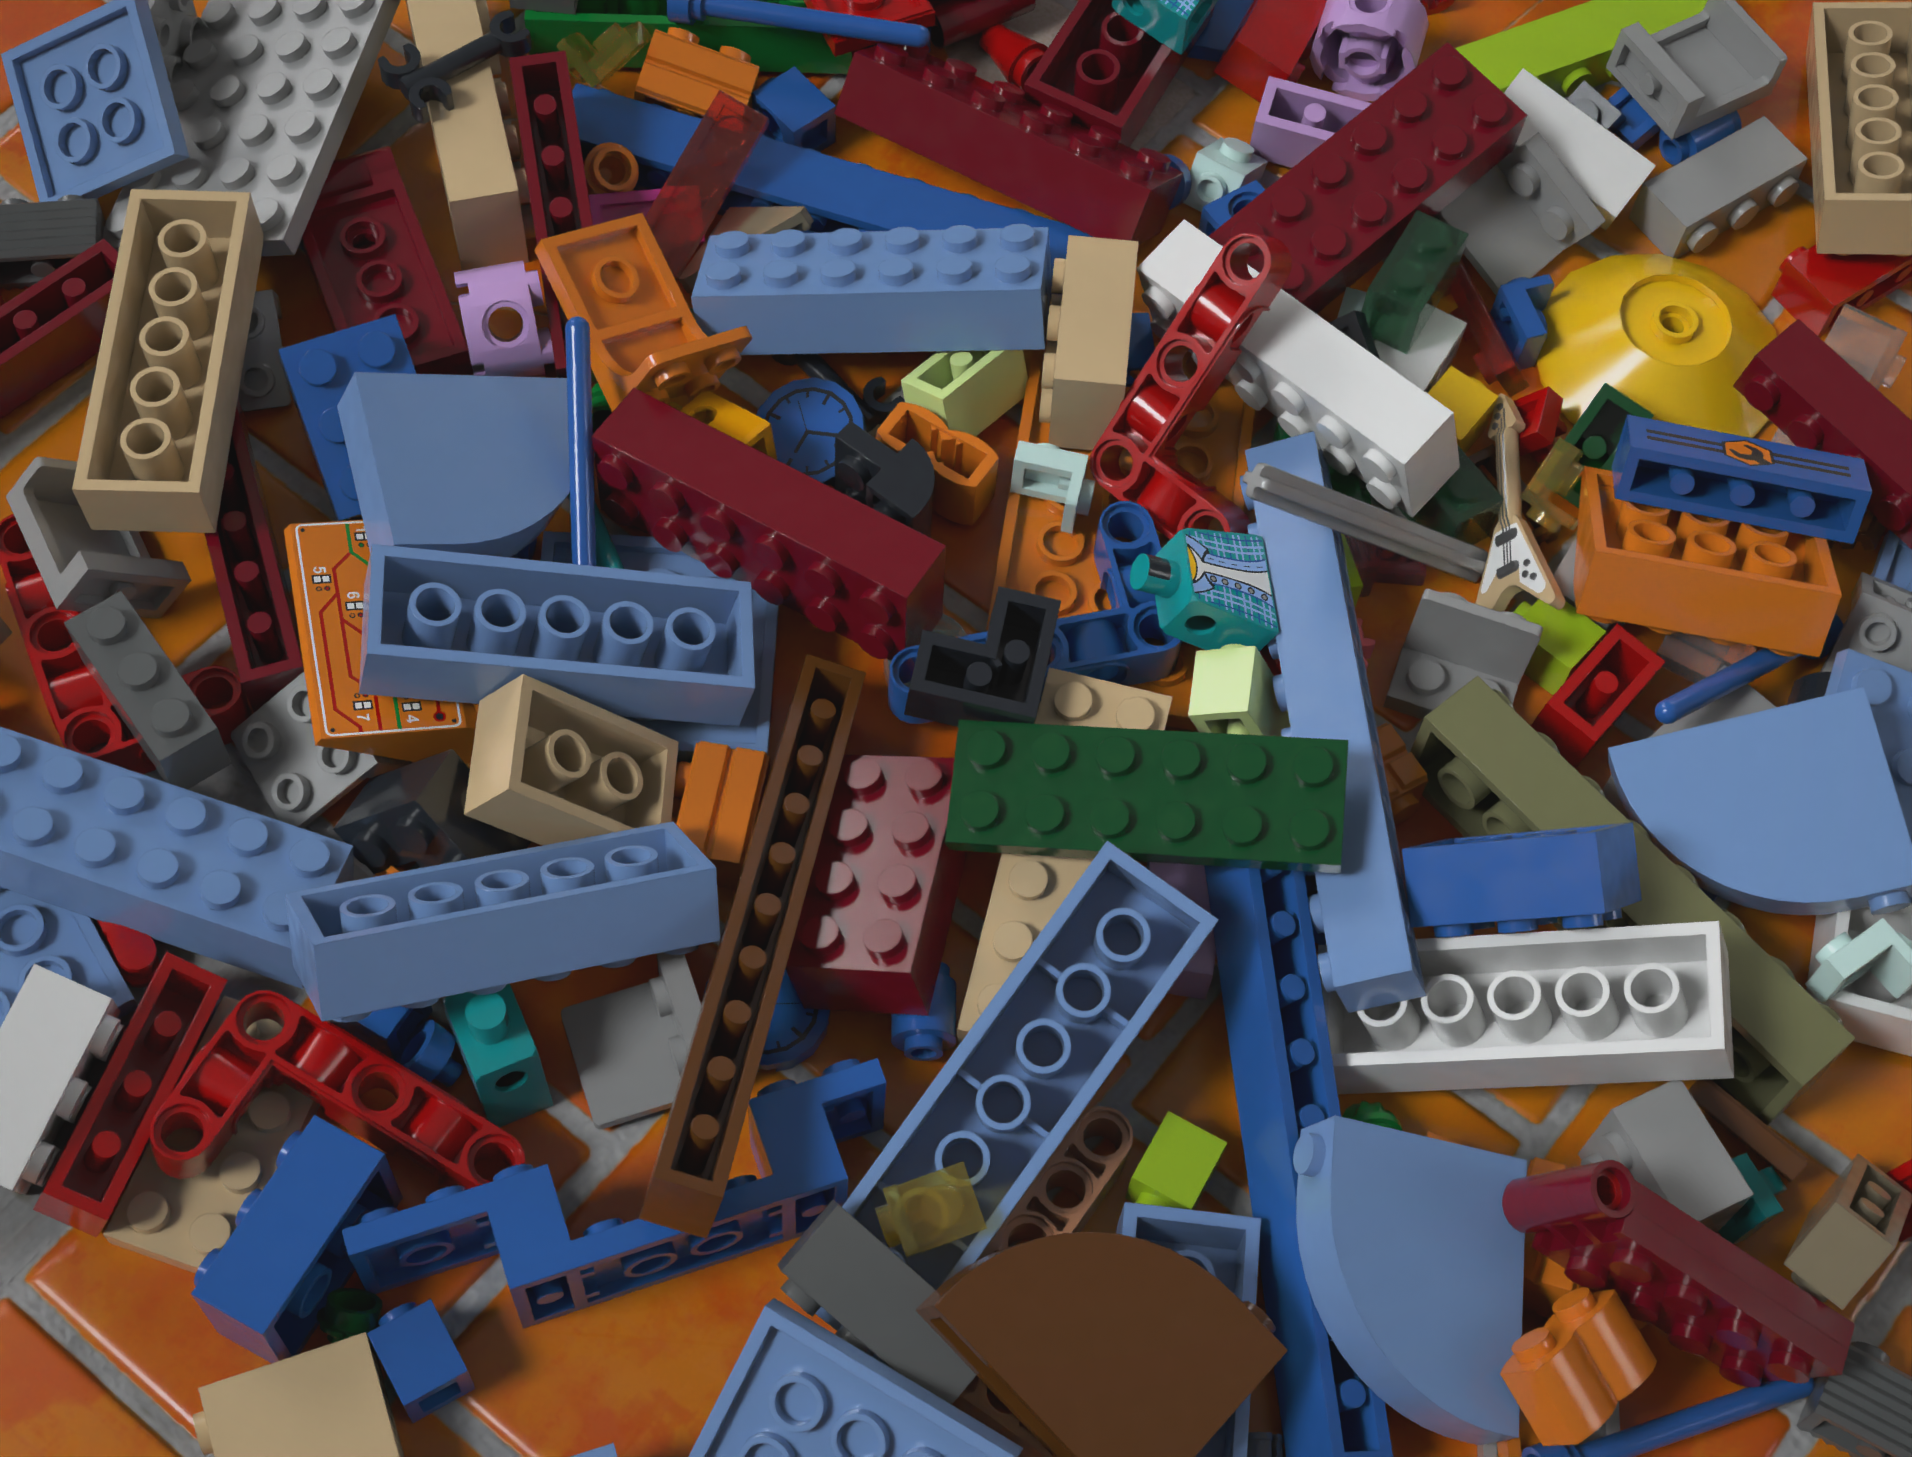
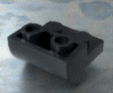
M850 421L835 436L834 489L931 538L935 474L933 464L927 452L912 438L896 453Z

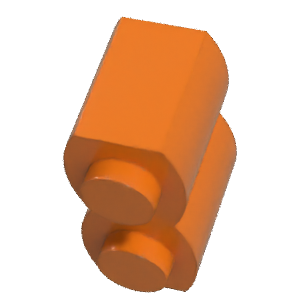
M899 402L877 429L876 439L896 453L912 438L917 441L927 452L934 468L933 510L950 521L963 525H973L995 497L999 457L987 443L978 437L962 431L949 430L946 424L930 410L916 404Z
M1582 1287L1566 1293L1553 1304L1552 1310L1554 1314L1544 1327L1524 1334L1511 1347L1514 1354L1505 1363L1500 1375L1543 1446L1574 1445L1584 1441L1610 1418L1616 1409L1618 1401L1638 1388L1656 1366V1358L1615 1289L1591 1292L1589 1288Z

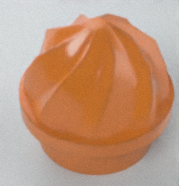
M612 142L602 143L594 147L585 157L586 182L588 188L594 194L632 191L636 186L639 177L638 164L634 155L626 147Z

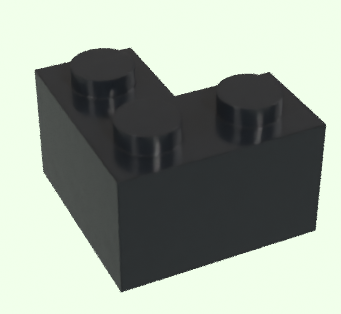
M999 586L989 621L985 644L923 630L904 715L958 727L959 720L1034 724L1061 600Z
M453 749L370 778L333 828L345 843L353 845L354 857L366 865L373 874L386 871L391 865L398 867L416 861L421 868L527 849L531 843L530 840L464 815L470 768Z

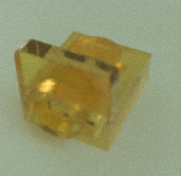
M640 21L623 28L618 23H615L594 41L593 46L580 32H576L564 37L557 44V48L560 51L566 50L570 74L582 83L587 82L594 88L613 77L652 40L653 36Z
M1562 438L1558 439L1520 496L1521 499L1532 505L1526 515L1554 533L1558 531L1561 525L1571 530H1575L1578 525V518L1551 501L1557 492L1567 497L1586 468L1578 463L1584 452Z
M963 1161L905 1183L883 1188L887 1204L875 1208L888 1248L902 1244L907 1258L987 1229Z

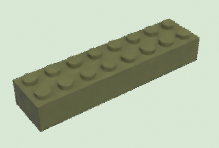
M1477 675L1424 717L1410 750L1427 773L1428 782L1422 796L1464 837L1633 822L1642 901L1622 907V918L1604 920V924L1599 926L1566 929L1562 926V918L1558 917V922L1552 923L1558 930L1708 921L1720 922L1729 959L1734 1078L1711 1080L1764 1124L1769 1126L1803 1095L1856 1039L1844 1027L1842 1019L1832 1008L1817 1002L1795 980L1792 971L1783 961L1767 954L1747 934L1744 925L1735 915L1717 906L1699 888L1696 879L1687 869L1674 864L1652 843L1649 834L1640 824L1627 819L1605 798L1603 790L1593 779L1581 775L1560 755L1556 744L1547 735L1536 732L1515 712L1511 701L1502 692L1491 689Z

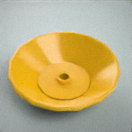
M1662 254L1611 255L1570 272L1552 291L1546 308L1541 311L1547 322L1548 335L1536 360L1540 382L1544 388L1549 386L1564 399L1561 411L1567 420L1574 425L1605 382L1654 413L1655 415L1652 418L1654 420L1754 438L1769 421L1762 412L1751 406L1733 385L1754 356L1777 337L1776 330L1746 292L1705 266Z

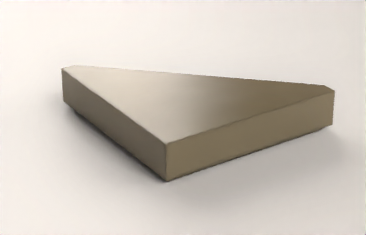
M805 206L729 207L710 235H720L728 231H741L746 234H776L788 229L806 231L811 228L814 220ZM709 236L678 278L687 293L693 292Z

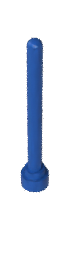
M667 0L668 20L680 24L693 25L696 20L704 21L706 16L916 48L926 46L930 40V33L926 27L904 22L756 0Z
M575 316L570 318L565 326L572 564L597 566L590 326L586 319Z
M1835 614L1820 657L1803 654L1788 657L1775 654L1767 648H1763L1660 701L1655 707L1657 720L1663 724H1672L1800 656L1817 660L1829 655L1843 627L1841 619Z
M1810 1378L1807 1383H1793L1785 1380L1761 1382L1759 1387H1747L1577 1446H1543L1541 1443L1524 1448L1521 1457H1635L1806 1398L1813 1392L1815 1381L1813 1378Z

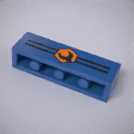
M1627 415L1612 464L1615 499L1854 544L1872 494L1865 462L1861 458L1633 415Z

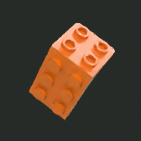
M643 213L541 239L534 250L567 319L579 316L586 319L589 323L591 369L612 412L633 388L665 404H668L672 398L687 394L688 398L693 400L701 392L715 391L721 385L719 381L726 370L734 367L741 361L740 353L753 338L747 326L712 336H707L694 319Z

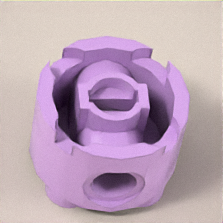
M1327 0L1310 54L1314 73L1321 81L1324 74L1327 78L1334 81L1331 89L1340 95L1361 101L1377 100L1417 67L1429 26L1426 8L1420 0Z
M522 260L454 272L456 288L468 286L469 293L459 295L458 300L472 366L484 364L485 369L474 371V375L545 376L544 365L553 364L555 360L549 328L537 329L533 307L544 305L538 271H525ZM511 307L521 315L522 328L515 337L502 339L490 330L489 318L496 309Z

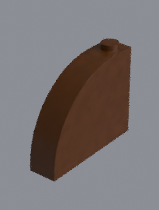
M1062 1233L1037 1238L994 1252L968 1265L949 1278L915 1310L1053 1457H1195L1288 1351L1273 1335L1276 1327L1263 1310L1249 1301L1242 1302L1219 1279L1197 1263L1171 1249L1150 1241L1115 1233Z

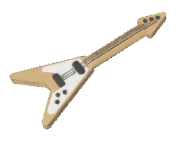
M1500 393L1488 431V437L1495 441L1499 521L1494 529L1475 604L1502 612L1505 611L1514 595L1518 592L1526 591L1559 610L1564 607L1565 598L1528 523L1522 519L1518 434L1525 429V423L1514 401Z

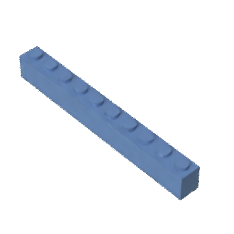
M1314 431L1245 450L1247 467L1250 472L1253 471L1258 463H1266L1333 490L1328 463ZM1244 475L1240 476V485L1245 504L1249 511L1255 509L1256 522L1248 524V534L1263 537L1279 633L1267 646L1272 659L1280 660L1282 674L1272 677L1273 688L1281 712L1288 711L1290 727L1281 729V736L1348 740L1341 873L1306 871L1308 876L1315 875L1318 894L1308 897L1311 918L1318 934L1325 932L1328 952L1318 954V964L1323 985L1327 993L1337 992L1348 1013L1426 996L1414 927L1411 928L1406 883L1341 533L1250 499L1246 495L1247 484L1243 483Z

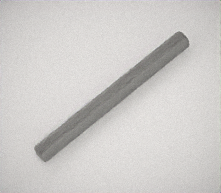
M1258 463L1252 472L1246 471L1242 481L1247 484L1246 495L1252 500L1469 582L1478 581L1484 572L1488 556L1487 551L1266 463Z

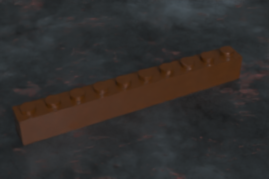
M808 654L806 655L788 709L638 1219L705 1239L709 1235L725 1193L866 675L865 672Z

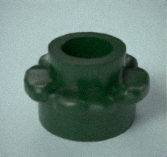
M341 1288L328 1294L326 1305L318 1311L316 1319L320 1323V1329L327 1334V1339L334 1343L364 1332L368 1333L378 1328V1322L383 1317L381 1315L383 1303L377 1295L369 1291L356 1288Z

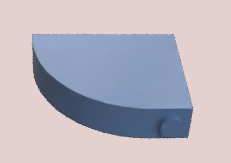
M354 372L337 405L370 552L372 544L511 557L532 543L540 535L570 493L567 378Z
M1865 687L1608 748V763L1619 798L1629 818L1640 824L1647 831L1652 843L1674 864L1687 869L1694 876L1700 888L1722 899L1748 908L1790 915H1826L1865 907L1870 908L1872 915L1895 912L1911 905L1909 897H1912V842Z
M1336 1115L1301 1129L1300 1138L1296 1143L1293 1154L1294 1169L1298 1173L1296 1225L1299 1252L1305 1279L1314 1305L1328 1334L1343 1358L1358 1377L1379 1398L1398 1413L1421 1427L1444 1437L1476 1445L1519 1438L1520 1407L1501 1377L1500 1372L1505 1363L1514 1354L1511 1350L1512 1345L1522 1336L1525 1233L1517 1231L1507 1221L1502 1207V1198L1506 1186L1512 1180L1526 1177L1527 1160Z

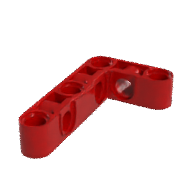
M1251 233L1239 234L1232 237L1223 246L1209 270L1192 291L1126 393L1118 411L1091 453L1090 470L1093 478L1099 485L1120 501H1131L1144 507L1152 517L1155 529L1170 540L1178 531L1185 528L1208 530L1209 524L1214 517L1221 522L1224 532L1248 534V524L1251 523L1243 510L1216 490L1217 487H1207L1178 465V457L1174 455L1177 449L1174 446L1196 412L1205 409L1242 351L1239 347L1261 313L1270 310L1269 306L1288 279L1292 269V257L1288 247L1281 240L1274 237ZM1259 247L1264 255V267L1262 272L1253 278L1247 267L1250 253ZM1189 349L1195 353L1198 360L1197 370L1190 379L1184 374L1182 368V360ZM1125 448L1130 452L1133 459V467L1127 477L1121 472L1119 466V457Z
M14 514L7 516L0 522V565L7 582L5 588L45 705L60 736L62 745L66 749L140 774L157 770L82 661L64 622L82 612L56 609L31 552L24 553L30 549ZM70 644L67 648L61 651H55L62 645ZM215 665L181 675L217 726L224 745L232 743L231 732L252 715V709L237 674L227 667ZM219 701H229L227 705L221 708L209 709ZM108 743L98 752L87 753L98 744Z
M258 990L250 993L235 1006L212 1039L193 1058L180 1082L162 1104L150 1124V1140L157 1166L166 1175L177 1179H190L202 1174L210 1167L232 1135L238 1133V1121L262 1088L268 1087L270 1089L273 1083L280 1086L284 1082L325 1108V1115L388 1154L393 1156L398 1152L439 1177L438 1184L441 1186L442 1184L447 1187L460 1185L466 1187L467 1190L489 1183L490 1181L483 1179L477 1174L474 1167L480 1160L487 1157L501 1159L509 1167L525 1164V1152L520 1142L511 1134L473 1112L468 1106L349 1032L331 1022H322L318 1016L282 994L271 990ZM261 1019L273 1020L283 1028L276 1037L269 1040L252 1038L246 1032L252 1023ZM383 1088L390 1091L397 1101L388 1109L374 1111L367 1108L360 1098L368 1090ZM180 1128L194 1129L203 1136L201 1142L194 1149L187 1152L173 1151L164 1144L167 1137L173 1131Z

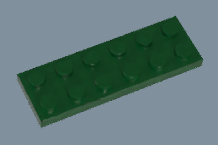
M959 720L945 843L948 850L1094 859L1106 841H1109L1135 861L1341 873L1348 740Z

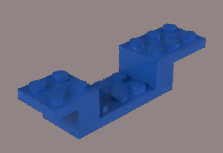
M878 1058L861 1064L857 1059H847L827 1067L820 1077L798 1084L794 1080H781L762 1088L757 1094L758 1097L751 1098L748 1104L750 1146L761 1179L757 1180L755 1175H743L728 1180L722 1202L707 1239L641 1219L624 1223L623 1219L613 1218L591 1225L583 1232L584 1237L570 1240L548 1164L536 1168L531 1164H519L501 1170L493 1177L492 1182L467 1190L466 1187L460 1185L449 1186L431 1193L425 1199L426 1203L398 1211L397 1208L386 1207L364 1214L357 1220V1225L342 1229L347 1253L365 1290L373 1294L499 1254L522 1327L526 1328L801 1237L832 1200L841 1207L847 1201L848 1176L836 1144L884 1128L887 1082Z

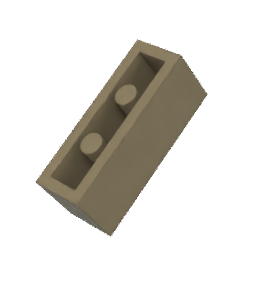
M1858 1153L1809 1211L1784 1262V1265L1793 1271L1791 1277L1796 1285L1824 1303L1829 1299L1843 1310L1896 1248L1912 1203V1194Z

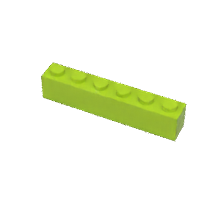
M1591 0L1455 49L1503 93L1524 68L1565 98L1569 97L1584 80L1592 87L1610 81L1618 82L1606 68V65L1621 29L1639 22L1651 35L1699 14L1704 9L1708 0Z

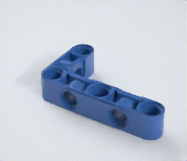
M1118 501L1110 504L1103 510L1099 519L1094 546V561L1101 581L1100 589H1106L1112 609L1057 619L1041 697L1049 667L1126 686L1157 681L1168 677L1175 670L1183 641L1165 634L1159 627L1155 595L1134 590L1130 584V571L1136 557L1142 553L1155 556L1162 549L1153 519L1149 512L1140 504L1131 501ZM1115 537H1124L1132 542H1121L1116 540ZM987 631L960 637V639L985 644ZM1154 638L1160 640L1165 645L1154 646L1148 644L1144 639ZM919 645L900 650L893 657L889 668L888 706L892 714L899 720L909 724L933 722L904 715L909 687L904 684L912 679Z

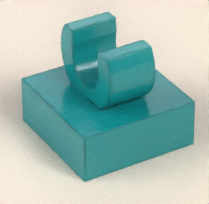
M1747 1153L1734 1157L1732 1160L1754 1195L1718 1231L1723 1238L1732 1244L1747 1239L1784 1211L1775 1197L1787 1190L1783 1181L1773 1166L1758 1171Z

